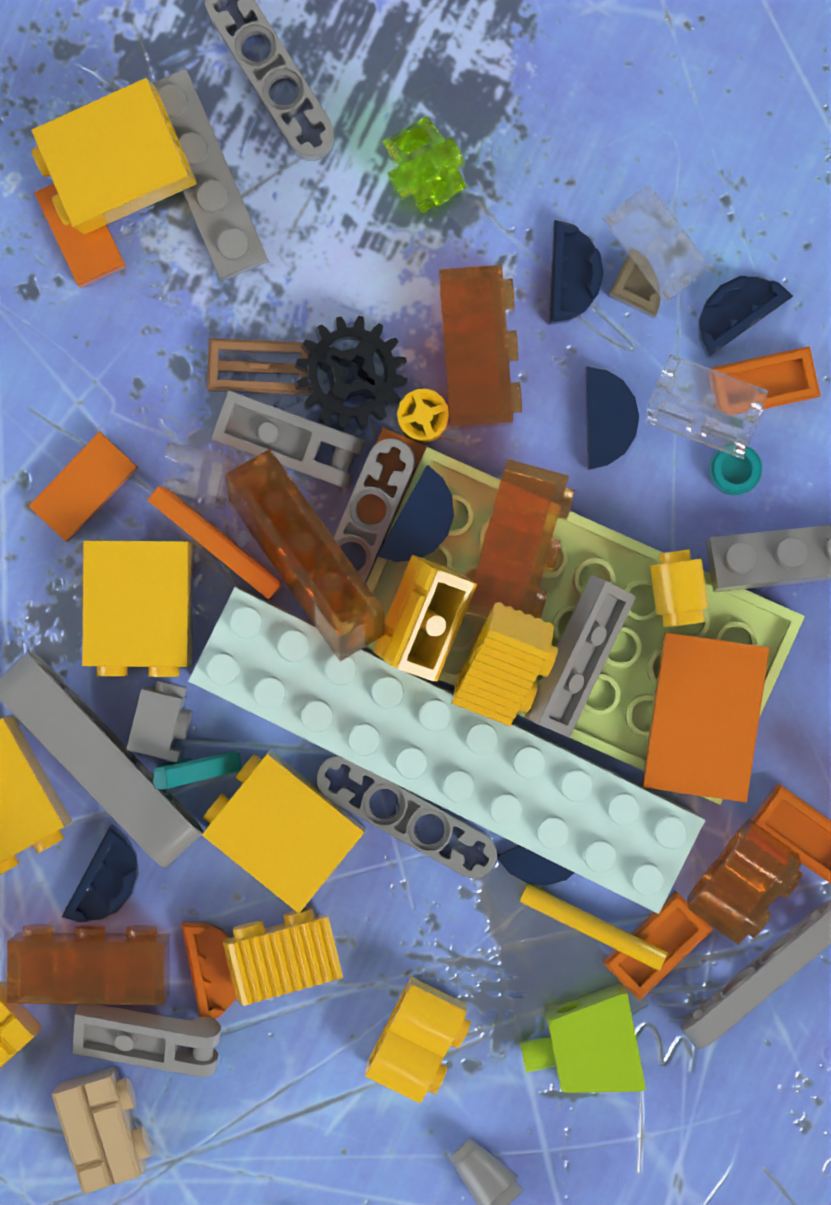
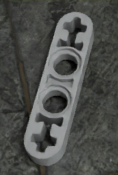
M205 0V7L211 22L292 151L299 158L306 161H317L325 158L331 152L334 145L335 134L332 123L256 1L239 0L237 2L239 13L246 23L237 30L236 23L228 11L217 12L221 7L220 0ZM252 17L257 19V21L248 23ZM237 30L234 36H230L228 33ZM253 35L266 37L271 43L269 55L259 62L250 61L242 54L244 41ZM279 79H290L298 86L299 94L296 100L289 105H278L270 99L269 90L271 85ZM307 103L312 107V109L303 111L307 122L313 129H318L319 127L324 129L320 134L321 145L315 148L309 142L302 145L298 142L303 137L301 126L295 117L289 124H285L283 121L284 118L297 115Z
M384 439L374 445L369 452L326 554L307 604L310 616L314 622L322 627H339L350 619L412 477L416 464L415 453L410 445L401 439ZM393 447L401 450L399 459L406 463L404 471L395 470L387 485L398 487L395 496H392L382 487L366 485L369 475L377 481L380 479L384 470V464L378 461V456L380 452L390 453ZM365 495H377L384 501L386 515L381 522L369 524L359 517L357 511L358 502ZM344 543H358L365 550L366 562L361 569L348 571L341 567L337 554L339 548ZM329 570L343 580L357 582L355 590L346 584L341 592L339 602L346 606L345 612L336 611L331 617L323 614L325 605L318 601L320 595L327 597L333 591L337 580L326 578Z
M338 755L327 758L320 765L316 776L317 786L321 794L328 800L462 876L471 879L481 878L489 874L495 867L497 861L496 846L492 838L482 830L429 800ZM342 764L347 765L350 768L348 777L359 785H362L365 775L374 780L365 790L360 806L350 801L357 794L356 791L347 786H342L337 792L329 787L332 780L326 775V771L329 768L338 770ZM380 789L392 790L399 798V809L390 817H379L370 808L371 796ZM423 815H435L444 824L443 835L433 843L421 841L414 832L416 821ZM454 826L463 830L457 836V840L463 844L472 847L476 841L484 843L482 851L488 857L484 864L475 861L471 867L464 864L465 854L453 846L451 847L450 856L440 852L450 842Z
M831 900L826 901L809 913L684 1020L680 1029L697 1049H703L715 1042L831 944Z

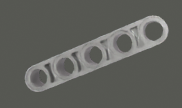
M28 650L0 677L1 702L157 864L167 868L203 834L204 831L200 824L167 789H154L152 779L154 775L131 751L126 750L127 747L36 653Z

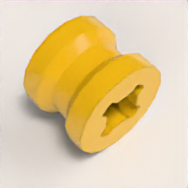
M425 388L413 390L406 394L399 404L397 411L398 424L403 434L409 439L419 443L432 442L439 438L446 430L449 419L448 406L444 398L433 390Z

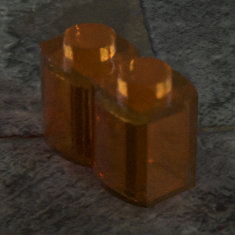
M748 819L696 883L687 897V908L736 944L741 943L747 935L755 938L763 930L771 916V913L767 910L769 905L779 895L787 898L802 878V873L798 871L801 866L800 856L751 819Z

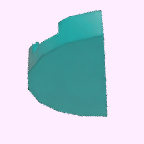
M235 751L222 752L195 760L187 758L178 762L157 765L153 771L154 778H152L154 789H169L238 772L242 769L240 753Z

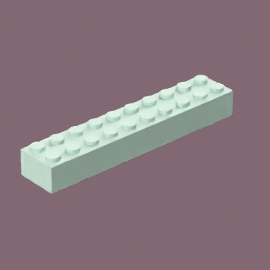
M234 587L188 680L192 684L657 914L660 913L705 822V819L699 814L647 788H643L641 785L514 722L509 727L451 704L453 692L423 677L394 668L378 655L241 587Z

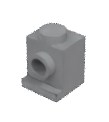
M157 680L155 688L145 687L141 689L126 750L173 762H178L183 758L185 748L175 745L177 739H186L191 723L193 710L185 709L187 687Z

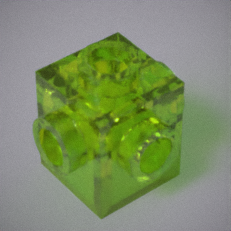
M428 116L382 141L394 167L393 170L387 172L392 186L401 200L410 196L421 213L434 206L446 203L452 196L467 188L459 171V168L466 163L452 137L445 139Z

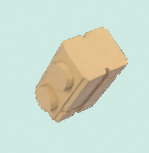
M113 1066L58 1084L51 1095L82 1193L86 1194L142 1175L147 1165L146 1158L152 1156V1149L144 1126L136 1128L130 1109L136 1107V1097L130 1079L128 1077L121 1079L117 1066Z

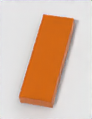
M158 486L147 499V501L268 600L272 599L282 588V581L169 488Z

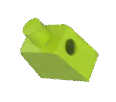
M623 983L607 987L546 1011L545 1015L550 1036L520 1042L526 1073L556 1068L561 1092L599 1093L639 1092L646 1090L628 993Z

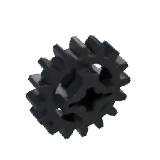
M342 316L336 317L334 331L331 333L325 326L319 325L315 330L319 342L315 343L305 339L301 346L305 353L310 355L309 359H297L294 366L299 371L306 372V377L301 378L295 383L296 390L309 389L311 394L303 404L304 407L308 409L318 404L322 408L318 421L322 423L331 415L337 416L338 429L344 430L349 420L355 418L360 430L365 429L368 426L369 414H372L374 418L381 422L387 417L382 404L386 403L396 407L401 399L392 390L393 388L404 387L408 380L402 375L396 374V369L407 363L406 357H393L391 353L399 342L395 337L384 342L379 338L383 331V325L378 323L371 332L364 329L365 323L362 316H358L350 328H347ZM342 340L360 341L356 348L340 351L335 347H329ZM375 352L380 357L384 367V381L381 376L375 373L372 360ZM351 362L356 363L360 367L357 375L363 379V382L355 379L350 385L346 384L341 380L344 376V371L338 366L347 368ZM317 365L320 366L319 369L327 373L330 385L327 395H325L319 385ZM357 395L373 400L359 407L342 406L347 398Z

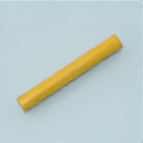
M529 883L520 899L521 903L658 971L661 970L669 953Z

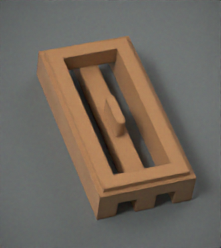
M209 338L207 390L212 392H228L229 390L234 393L310 396L309 389L296 390L295 383L218 380L219 371L300 375V379L306 377V372L294 368L295 363L219 360V351L301 354V359H309L310 355L301 348L303 342Z

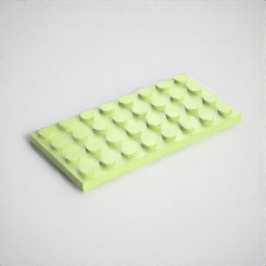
M426 448L389 533L423 471L429 465L443 477L452 494L454 518L445 540L434 552L423 558L456 570L466 578L477 583L438 678L439 680L453 686L456 685L457 677L494 604L501 602L505 607L511 606L515 611L521 610L524 615L531 614L534 619L541 618L544 623L551 622L554 626L551 645L556 647L592 574L635 595L636 598L571 733V739L644 771L664 632L770 647L760 710L761 716L805 618L804 615L746 589L713 592L711 575L704 571L708 608L703 609L705 622L663 627L662 615H656L649 566L660 564L659 554L663 552L431 448ZM377 557L343 633V637L372 650L374 649L380 632L386 628L384 624L409 561L393 562ZM538 675L535 684L539 686L543 676ZM520 711L517 712L518 715L522 717L525 716V713ZM701 796L719 805L723 801V799Z

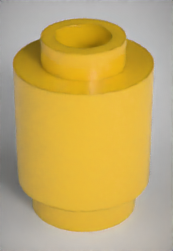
M690 549L660 553V564L649 566L656 615H662L663 627L705 622L703 609L708 608L702 558L691 560Z

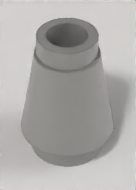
M469 1138L448 1158L454 1164V1168L476 1205H509L523 1191V1188L516 1181L518 1175L482 1146L477 1145L472 1138Z

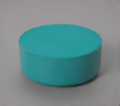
M740 443L729 444L720 448L712 456L708 469L709 477L712 484L720 492L733 496L741 495L751 491L759 483L762 476V462L759 455L751 447Z

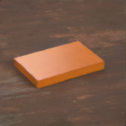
M664 632L641 785L643 788L747 803L770 647Z

